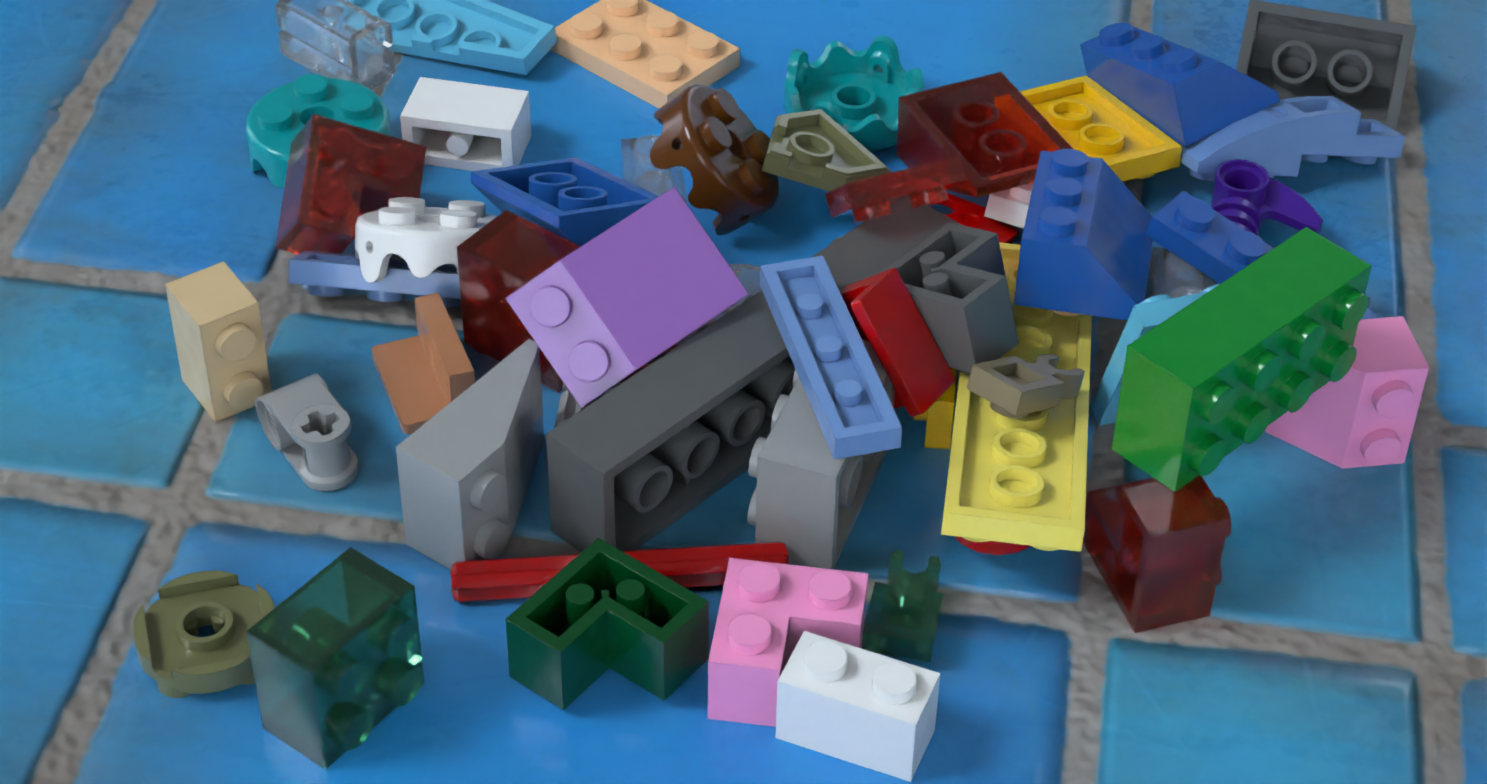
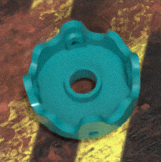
M883 35L877 36L869 48L862 51H855L847 48L839 41H832L825 47L822 55L811 64L805 51L797 48L792 51L788 61L784 88L785 114L822 109L870 152L889 148L905 140L916 130L921 121L924 98L922 71L920 68L910 69L907 73L903 69L898 49L893 39Z
M318 74L300 76L294 82L277 87L262 96L252 106L246 118V138L252 173L262 171L264 168L270 182L276 188H284L288 184L295 182L306 184L320 200L325 202H333L340 199L345 192L348 177L354 170L364 167L366 171L378 174L383 167L386 154L393 153L389 112L385 103L373 90L359 83L344 79L326 78Z

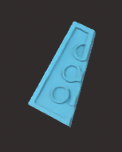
M342 0L319 23L323 40L527 75L557 43L555 26L488 0Z

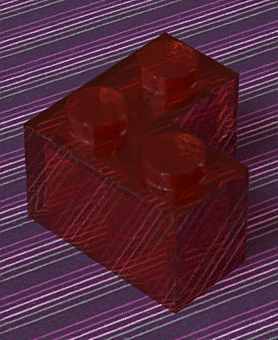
M313 114L291 142L275 248L295 254H300L305 250L341 254L355 239V225L359 216L388 207L390 198H420L426 146Z
M1201 475L1176 492H1173L1154 478L1087 492L1083 544L1134 633L1210 616L1215 588L1220 584L1222 578L1220 563L1225 538H1228L1231 534V517L1226 503L1222 498L1214 496Z

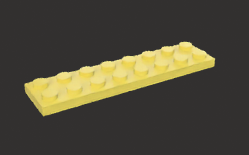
M999 242L1019 344L1001 358L1018 356L1029 363H1034L1039 355L1054 354L1060 357L1057 365L1058 369L1072 370L1080 368L1085 373L1079 395L1076 398L1060 399L1058 407L1029 413L1025 418H1011L995 412L991 409L988 400L968 390L967 385L970 374L959 372L941 535L962 537L972 542L996 541L1029 545L1043 551L1061 549L1081 552L1085 531L1092 316L1084 314L1064 316L1055 313L1053 310L1014 305L1021 245Z

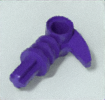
M1236 159L1226 161L1217 168L1211 200V207L1216 212L1246 231L1259 235L1261 221L1266 219L1279 221L1299 231L1307 227L1320 235L1323 220L1316 210L1293 189L1270 178L1266 169L1261 165L1248 160ZM1204 274L1203 286L1205 288L1219 284Z

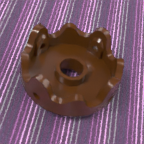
M696 84L685 88L655 112L654 118L663 125V130L650 150L651 163L655 168L662 170L682 166L690 171L693 185L688 195V201L696 208L710 209L719 213L713 221V227L717 235H726L737 230L774 206L779 193L778 176L761 171L770 138L763 131L756 129L746 114L738 107L735 99L729 92L722 88L716 90L710 86Z

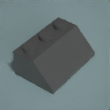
M1250 0L1236 70L1278 91L1279 100L1304 96H1333L1362 112L1360 119H1376L1396 131L1417 26Z

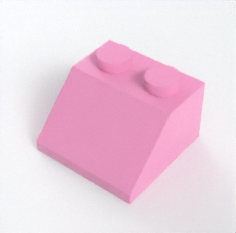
M1403 316L1362 319L1358 323L1353 347L1357 350V355L1348 373L1337 382L1329 381L1311 394L1307 402L1294 413L1286 412L1268 425L1264 431L1342 469L1402 464L1405 462L1429 366Z

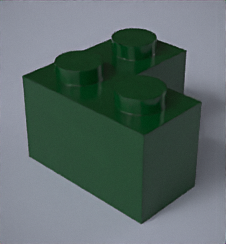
M597 538L505 619L509 677L562 710L568 707L609 668L665 701L708 660L709 601L600 538Z

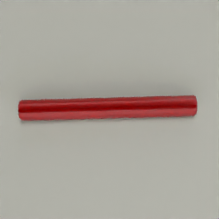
M780 541L622 551L685 588L723 586L729 558L789 564L786 545ZM579 554L457 561L452 564L450 571L452 596L457 602L530 598Z

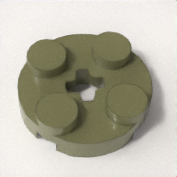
M201 571L180 576L158 589L160 599L153 603L146 613L144 605L141 606L133 622V637L141 667L146 674L156 680L158 690L163 695L171 698H183L190 694L219 692L239 684H254L267 676L271 665L270 657L277 648L279 631L273 600L264 588L256 583V592L248 586L239 584L237 574L226 571ZM213 625L216 634L208 637H197L200 627Z

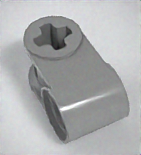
M312 374L255 399L258 419L266 437L277 451H281L305 485L318 491H334L344 488L353 482L358 475L359 463L355 452L348 445L347 440L351 432V420L348 412L332 396L322 377L318 374Z

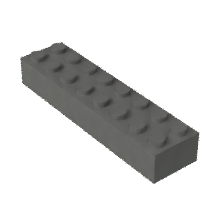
M905 194L886 208L876 211L868 220L844 236L834 239L829 246L812 257L824 256L839 291H841L849 284L878 274L948 222L960 223L911 195ZM762 290L757 294L747 297L742 304L715 322L702 327L697 334L667 354L657 357L649 366L622 384L610 388L601 398L571 418L562 420L553 430L546 434L552 532L580 552H583L597 538L602 539L621 551H633L748 470L753 446L759 437L768 438L771 432V420L775 404L781 394L790 395L793 389L795 372L791 357Z

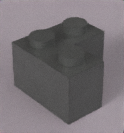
M948 222L879 272L881 273L896 267L949 367L970 374L973 364L999 359L1019 344L997 233Z

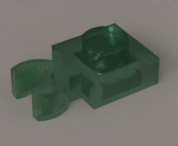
M895 550L889 558L887 584L875 582L863 628L861 649L879 654L931 662L942 612L943 593L937 592L941 562L939 557L930 556L928 567L925 571L912 573L903 568L904 551Z

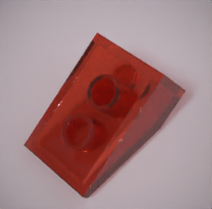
M1002 72L899 97L897 155L920 182L932 187L980 197L1034 183L1041 151L1054 152L1059 149H1073Z

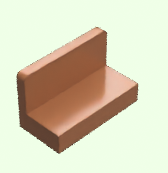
M439 292L415 298L418 336L375 345L371 349L372 360L404 434L414 433L475 383L474 369Z

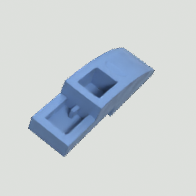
M1304 96L1281 99L1279 102L1236 121L1186 147L1181 145V163L1190 168L1189 174L1191 176L1206 181H1215L1217 168L1226 161L1236 159L1248 160L1261 165L1266 169L1269 177L1273 179L1274 176L1298 177L1301 160L1324 163L1327 162L1328 156H1342L1348 161L1359 164H1375L1377 157L1400 158L1405 136L1376 119H1360L1362 112L1333 96Z

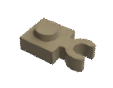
M1054 354L1039 355L1034 363H1029L1018 356H1011L973 364L967 389L988 400L991 409L995 412L1011 418H1025L1029 413L1058 407L1060 399L1076 398L1079 395L1085 371L1080 368L1072 370L1058 369L1057 365L1060 357Z

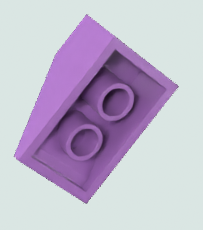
M673 187L565 256L505 299L579 406L583 408L601 398L610 388L627 380L657 357L742 300L749 293L680 193Z

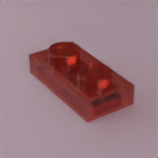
M960 156L844 184L826 193L825 196L831 218L853 213L856 224L892 214L889 203L909 199L912 209L948 200L946 189L965 181L966 177Z

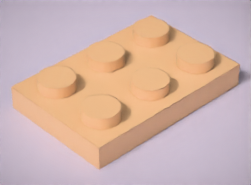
M647 0L598 1L556 26L557 43L550 49L658 109L685 88L696 84L710 86L740 66L739 47Z

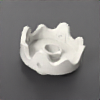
M396 197L389 199L388 207L365 213L357 218L355 225V260H360L362 276L369 283L384 279L390 258H403L407 262L411 273L419 278L430 275L441 265L454 264L461 282L471 288L484 286L489 277L490 269L507 267V223L498 216L485 213V203L457 200L449 202V208L425 207V200L420 198Z

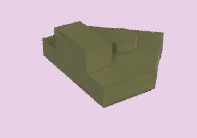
M822 109L777 116L761 170L838 195L885 188L891 172L884 163Z

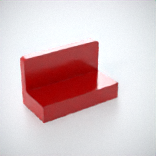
M896 267L845 286L840 293L862 340L870 342L895 388L894 409L904 406L911 417L925 413L956 379Z

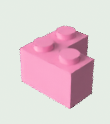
M729 558L708 659V719L776 727L777 681L804 631L862 649L869 573Z

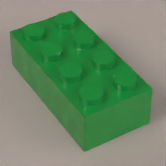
M1305 227L1127 345L1112 450L1173 492L1178 491L1199 475L1207 476L1212 473L1226 455L1243 443L1251 444L1255 442L1272 422L1288 411L1291 413L1298 411L1307 402L1311 394L1329 381L1337 382L1348 373L1357 355V350L1353 347L1358 323L1364 316L1369 303V298L1365 293L1372 265Z

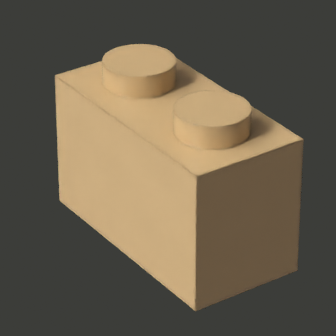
M224 261L166 283L165 287L182 381L215 423L254 407L257 397L272 391L259 302Z

